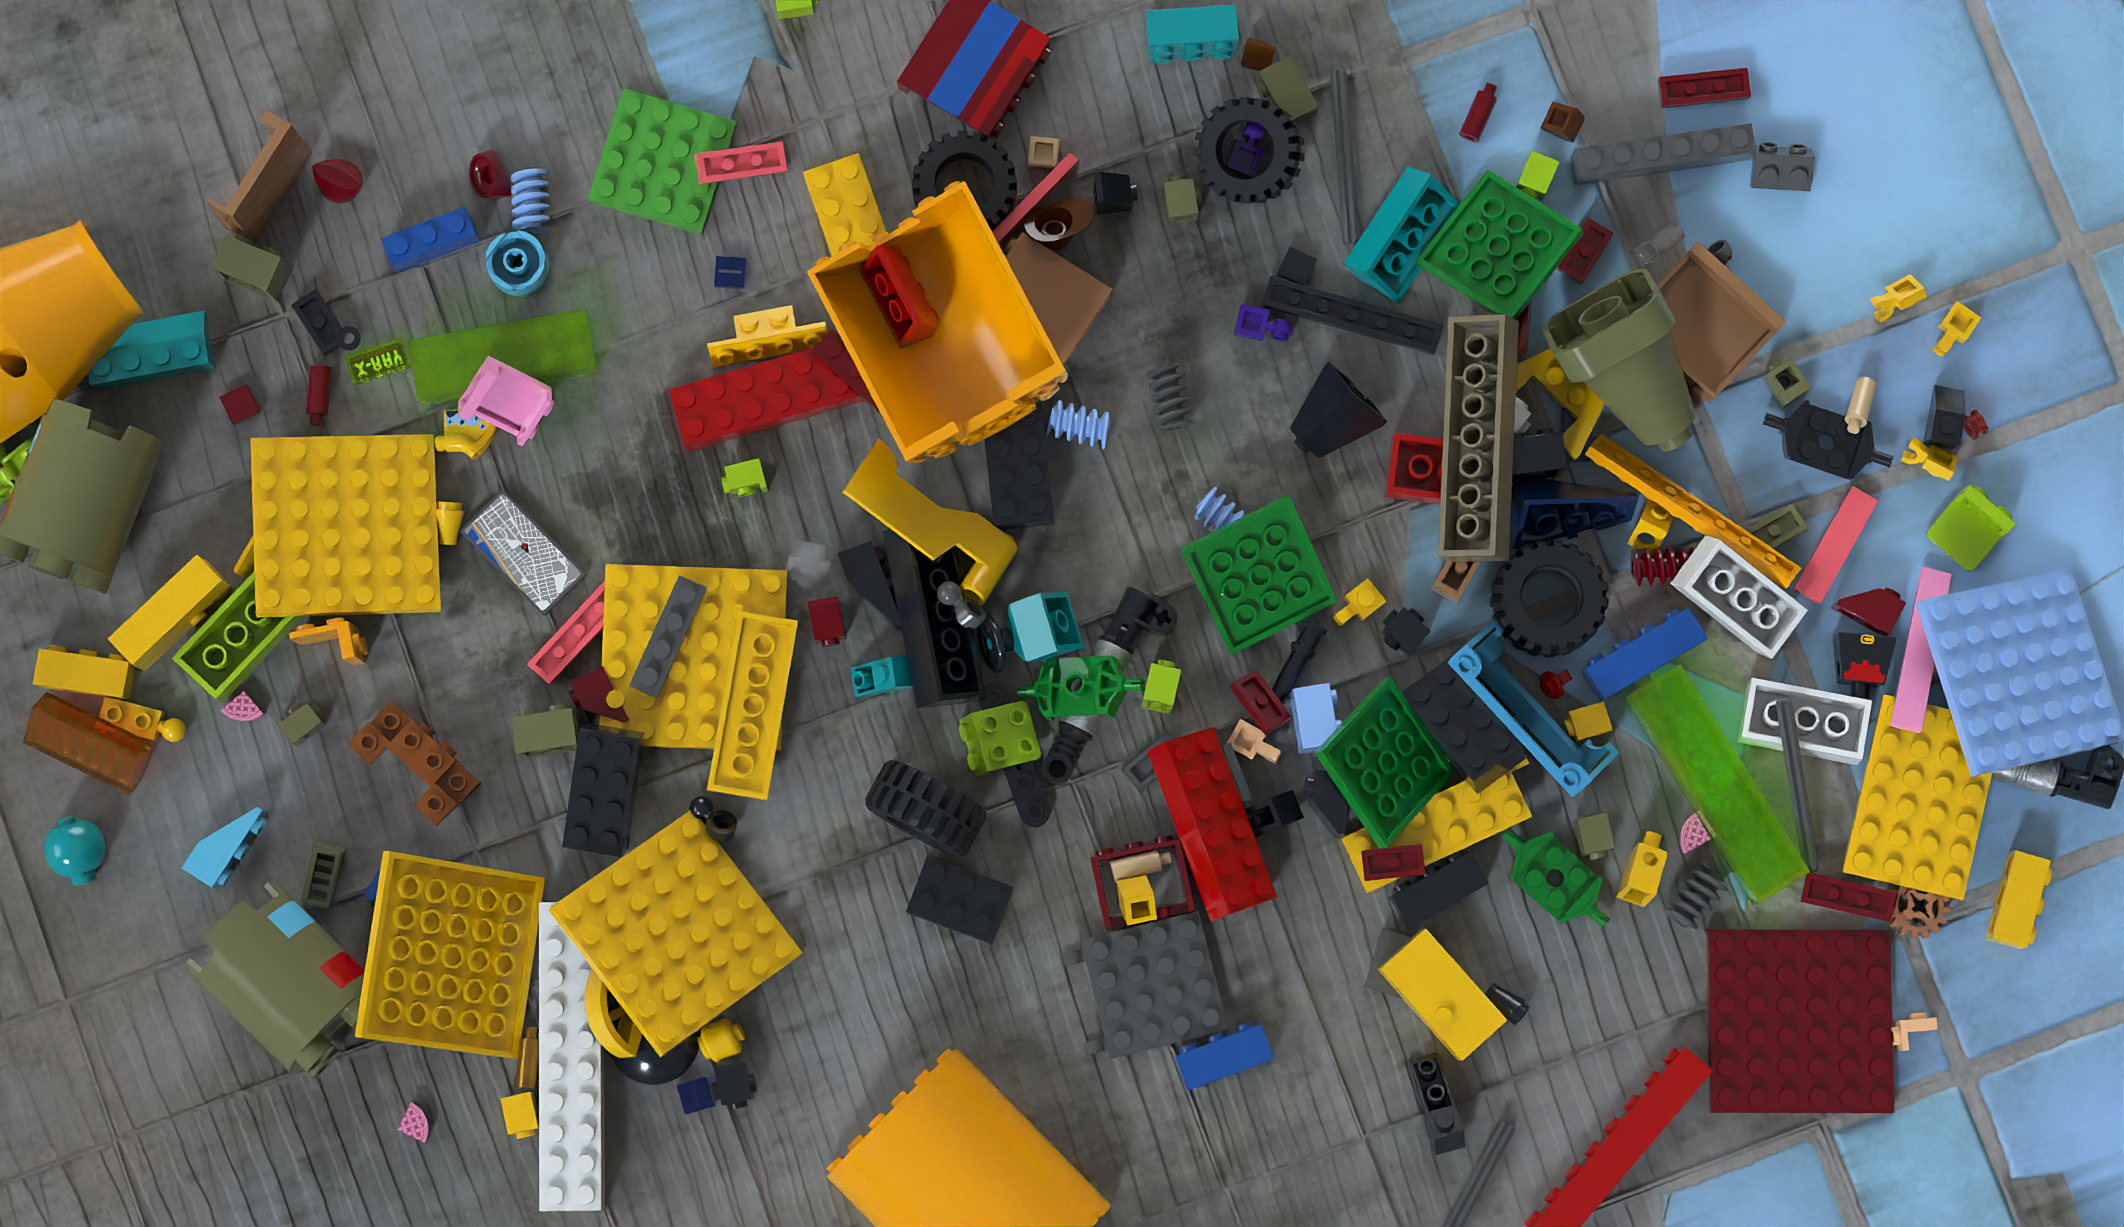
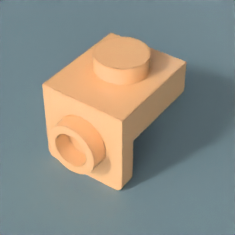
M1927 1012L1909 1013V1020L1894 1021V1027H1891L1893 1046L1896 1045L1897 1051H1909L1908 1032L1938 1030L1937 1017L1927 1018Z

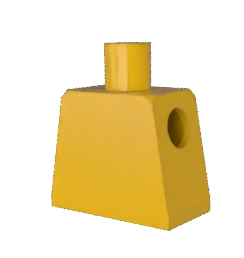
M1647 831L1643 843H1638L1631 851L1616 898L1645 907L1656 896L1668 852L1660 849L1664 838L1662 835Z

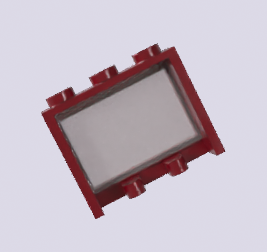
M1172 835L1155 838V844L1143 846V842L1139 841L1126 844L1124 851L1113 852V847L1095 851L1096 856L1090 857L1105 930L1129 926L1126 924L1119 906L1117 882H1114L1110 861L1156 849L1158 854L1169 852L1172 860L1171 864L1161 866L1162 871L1146 875L1154 893L1157 919L1195 911L1180 839L1173 840Z

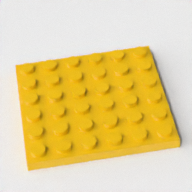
M434 434L250 438L256 617L441 612L438 527L435 512L437 502Z
M606 564L602 666L614 688L613 691L608 693L606 701L611 708L623 706L629 721L623 723L600 715L599 725L645 732L643 747L714 749L738 611L786 618L787 570ZM680 575L707 587V590L660 694L656 699L629 687V684ZM782 718L776 751H781Z
M691 811L685 813L549 909V912L660 1057L803 953L718 841L712 839L707 834L705 824L701 819L694 817Z
M383 851L355 1037L518 1059L519 1041L522 1038L539 924V902H542L545 878Z

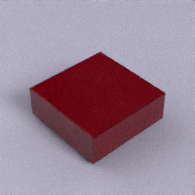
M247 384L219 397L233 425L261 412Z

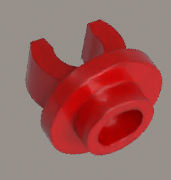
M1567 669L1556 676L1552 672L1546 671L1540 675V689L1547 697L1557 700L1564 695L1563 685L1573 678Z

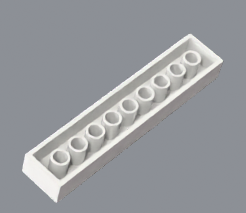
M539 902V1211L605 1210L604 1047L596 1039L589 1026L584 1003L585 987L592 967L549 912L551 906L557 902Z

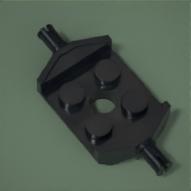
M1805 400L1789 418L1783 419L1768 413L1764 417L1765 420H1763L1762 425L1780 430L1784 457L1791 461L1847 480L1853 479L1867 463L1870 464L1872 461L1888 468L1892 464L1893 455L1876 451V448H1874L1872 423L1867 421L1866 426L1860 428L1858 433H1850L1847 430L1846 416L1811 405L1808 400ZM1827 434L1832 437L1834 442L1832 449L1825 450L1820 447L1818 443L1820 435Z

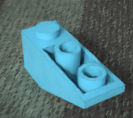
M256 807L199 841L182 866V869L212 888L218 889L220 885L224 887L234 873L231 868L237 859L241 861L250 849L248 842L254 834L258 835L266 825L267 819H265V816L268 812Z

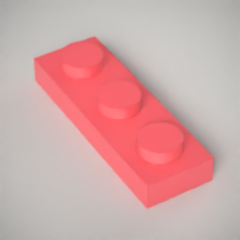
M783 141L697 153L694 155L699 185L788 171Z

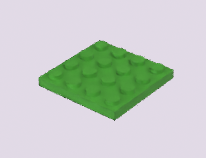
M623 88L588 201L703 235L719 182L699 185L694 155L730 149L737 121Z

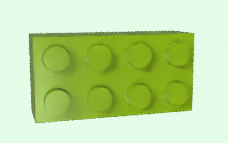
M253 572L172 659L209 694L223 703L304 616L256 617L255 574Z

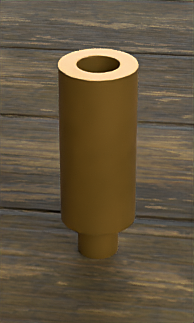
M526 1027L525 1038H520L515 1087L537 1089L539 1075L538 1028Z

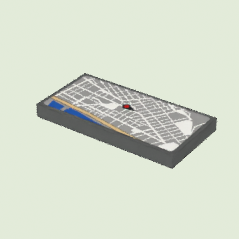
M503 489L460 530L543 617L587 576Z

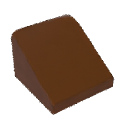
M1247 38L1241 66L1256 71L1263 70L1271 65L1276 46L1253 38Z
M1552 102L1540 128L1573 143L1585 117L1577 108Z

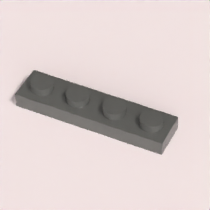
M680 575L678 576L629 687L656 699L658 698L707 587Z

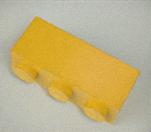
M49 645V649L39 648L33 685L129 701L135 666L127 662L123 655L109 654L107 659L97 657L96 651L79 649L78 654L67 653L68 648L64 646Z
M2017 850L2008 853L1985 939L2017 949H2026L2028 944H2033L2037 928L2034 927L2036 915L2041 914L2045 899L2041 897L2044 886L2049 885L2052 877V869L2049 868L2051 860Z

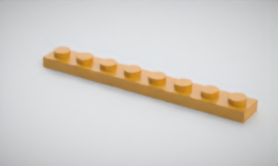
M1602 433L1585 453L1598 466L1606 468L1622 482L1640 491L1647 499L1655 501L1667 509L1671 515L1680 518L1692 526L1696 532L1721 540L1759 572L1768 577L1774 584L1781 586L1785 590L1801 570L1800 566Z

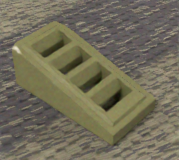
M316 841L313 844L300 903L328 910L331 909L346 847L322 841ZM320 853L335 856V860L322 858ZM317 865L333 868L332 873L317 870ZM314 877L320 879L329 880L330 883L329 885H326L322 883L313 882ZM311 889L327 892V897L310 894Z

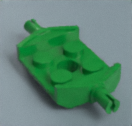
M1113 655L1048 659L1042 665L1038 681H1035L1034 685L1018 686V690H1021L1018 691L1019 698L1036 697L1041 713L1049 721H1054L1055 717L1104 714L1109 718H1114L1125 697V693L1144 691L1145 680L1143 678L1127 680L1119 660ZM1081 678V688L1076 692H1072V683L1076 679Z
M1511 828L1501 836L1515 848L1514 852L1516 853L1509 878L1560 924L1582 915H1589L1601 928L1609 922L1611 918L1596 907L1603 878L1597 876L1555 838L1551 831L1529 841L1522 840ZM1550 870H1557L1562 874L1563 880L1560 886L1552 887L1548 884L1546 876Z

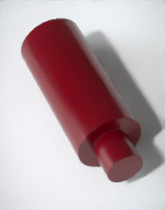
M1486 83L1483 91H1477L1459 132L1462 138L1475 143L1479 142L1497 101V98L1494 96L1497 86Z
M310 366L306 414L311 415V426H322L323 416H328L332 368L328 366Z

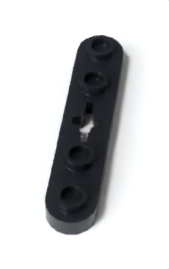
M998 684L985 686L986 696L979 698L981 710L1011 704L1007 691ZM1033 762L1020 764V771L1017 770L1015 765L1003 768L1023 823L1032 828L1043 826L1049 819L1050 810Z

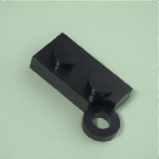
M316 289L291 305L324 356L339 347L344 350H354L359 346L361 336L357 329L351 326L342 328ZM351 333L354 335L352 343L347 344L343 341L345 334Z

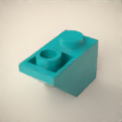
M907 656L888 657L850 668L855 698L913 688Z

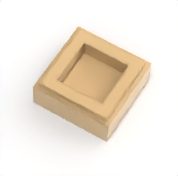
M1030 136L1027 167L1053 170L1058 164L1060 139Z

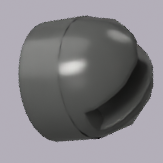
M1726 240L1716 241L1707 249L1724 265L1728 263V260L1732 259V250Z

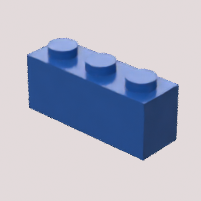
M462 207L381 238L391 267L398 273L478 243L480 239L466 207Z
M1253 1021L1236 1027L1237 1033L1226 1037L1225 1033L1221 1032L1208 1037L1209 1044L1197 1048L1196 1042L1178 1048L1180 1054L1174 1056L1186 1090L1189 1091L1273 1060L1274 1057L1262 1025L1254 1026Z

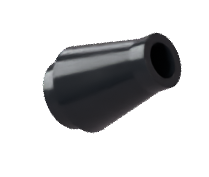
M1493 983L1485 993L1486 997L1507 1019L1506 1023L1510 1022L1514 1026L1520 1022L1530 1008L1525 1003V999L1499 987L1496 983Z

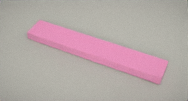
M1923 566L1921 568L1890 726L1920 733L1922 730L1935 662L1916 603L1923 599L1947 595L1951 582V573Z

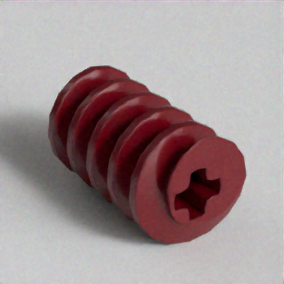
M1693 547L1689 548L1686 556L1685 550L1678 548L1674 556L1672 549L1666 548L1662 556L1660 549L1654 548L1650 556L1648 549L1643 548L1638 556L1636 550L1632 548L1630 556L1632 578L1635 579L1637 586H1641L1643 578H1647L1649 586H1653L1655 578H1659L1661 586H1665L1667 577H1670L1671 581L1675 578L1694 552Z

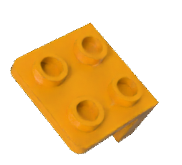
M344 618L326 620V625L314 627V624L296 626L295 632L289 633L290 640L299 645L339 638L342 659L352 665L365 663L364 655L368 654L365 637H360L359 628L349 621H344Z

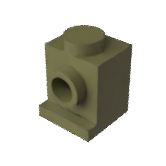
M1792 358L1784 363L1779 359L1765 368L1768 373L1762 379L1779 402L1778 405L1781 409L1812 388ZM1785 378L1788 386L1782 387L1778 379Z
M312 701L310 704L305 703L304 705L299 703L286 713L288 717L285 720L281 717H277L274 720L289 741L297 747L326 725L321 718L325 713L315 701Z

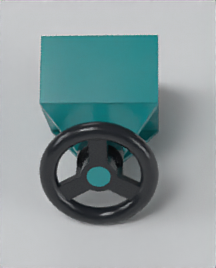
M1068 591L1038 593L1009 604L1007 627L999 629L994 618L988 614H985L986 619L977 627L983 658L987 666L995 673H1000L1004 670L1006 652L1014 650L1024 661L1033 662L1058 659L1085 649Z

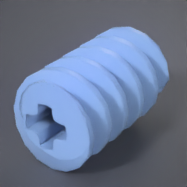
M531 168L515 172L511 175V181L515 184L511 187V193L515 195L511 200V204L516 207L512 210V216L515 218L512 222L514 230L524 231L529 234H542L550 231V228L541 226V223L550 220L549 216L541 214V211L549 209V205L541 203V200L549 198V193L540 191V188L549 186L548 181L540 180L541 176L549 174L548 170Z
M1058 400L1052 408L1046 436H1048L1053 428L1055 438L1059 439L1065 431L1067 441H1071L1075 434H1078L1079 444H1083L1086 438L1089 437L1091 447H1094L1098 440H1101L1102 449H1105L1111 424L1109 412L1105 411L1101 418H1098L1097 409L1093 408L1089 416H1087L1085 406H1081L1078 412L1075 413L1073 403H1070L1063 410L1062 401Z
M1216 486L1197 505V512L1194 517L1196 520L1206 517L1203 526L1209 528L1215 525L1213 531L1244 515L1243 510L1235 514L1232 513L1235 507L1234 502L1226 506L1223 505L1226 499L1225 494L1218 498L1214 497L1217 491Z

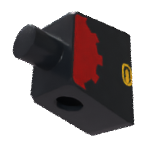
M1838 632L1833 635L1837 683L1852 685L1851 697L1869 700L1870 687L1880 688L1886 683L1896 638Z

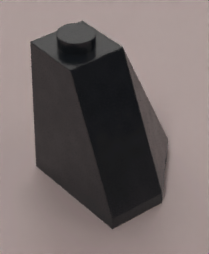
M1330 362L1323 367L1290 427L1297 438L1294 443L1304 453L1307 454L1311 451L1318 458L1383 427L1388 422L1377 406L1368 397L1366 398L1354 386L1355 384Z

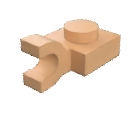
M1242 719L1239 720L1227 742H1231L1235 752L1253 761L1256 754H1259L1276 764L1281 755L1279 749L1263 742L1267 734L1265 735L1262 730Z

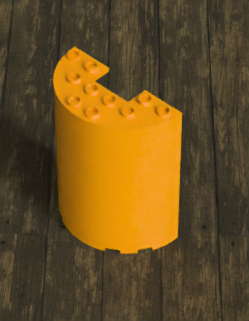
M960 181L953 182L944 188V193L935 198L930 196L920 201L918 208L912 211L916 218L910 217L899 223V228L891 233L883 232L872 239V244L865 246L859 241L857 243L854 241L840 247L839 253L831 258L826 256L815 261L813 268L807 271L905 461L909 463L923 462L926 460L925 455L934 456L937 459L952 454L957 450L956 445L969 444L971 446L998 433L1037 409L1035 402L1039 399L1041 401L1050 399L1060 389L1057 383L1059 381L1060 383L1065 382L1068 377L1065 367L965 181L962 183ZM878 245L898 247L902 255L907 257L911 265L912 274L916 281L920 282L923 286L925 298L930 307L935 309L939 318L940 326L932 337L902 349L860 273L870 254Z
M948 1047L936 1059L938 1065L931 1072L925 1069L913 1081L916 1086L908 1094L905 1091H901L890 1102L894 1108L886 1116L880 1112L868 1124L872 1130L865 1137L859 1134L847 1146L850 1152L843 1159L838 1156L826 1168L830 1172L827 1178L874 1227H1093L1099 1221V1217L1103 1216L1111 1207V1204L958 1048L952 1051Z

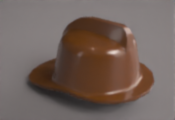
M1069 198L1035 209L1025 219V231L1031 238L1050 250L1062 249L1072 241L1074 235L1086 230L1092 224L1095 217L1094 207L1083 198Z

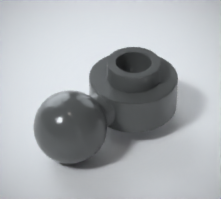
M946 581L939 586L937 590L938 599L945 605H953L955 607L956 619L962 626L977 628L986 619L985 612L978 603L970 598H963L961 596V589L958 584Z

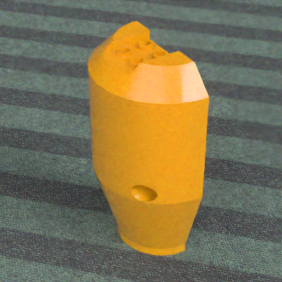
M81 219L72 226L0 248V443L45 414L54 399L64 401L91 371L92 366L97 360L107 353L135 320L145 314L102 256L87 232L90 230L89 227Z

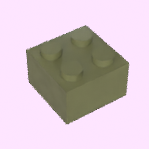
M236 234L235 238L225 235L211 266L223 280L278 302L292 270L285 263L286 259L280 256L281 253L265 245L263 249H260L253 245L252 240Z
M566 704L549 706L548 712L540 713L536 709L518 711V716L511 717L516 754L524 759L576 751L580 728L578 713L572 708L567 707Z

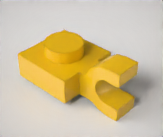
M1909 274L1884 288L1886 294L1875 296L1870 301L1876 309H1879L1874 312V316L1881 323L1892 315L1895 307L1902 311L1925 299L1927 294L1925 288Z
M1956 301L1938 326L1945 333L1932 351L1943 357L1955 340L1963 344L1982 317Z
M1912 437L1908 447L1916 451V453L1904 450L1900 461L1910 465L1921 462L1923 463L1922 468L1931 475L1949 481L1955 472L1958 457L1933 444L1927 447L1920 440Z
M1367 578L1344 596L1343 599L1348 605L1336 613L1332 619L1339 628L1355 615L1363 621L1387 601Z

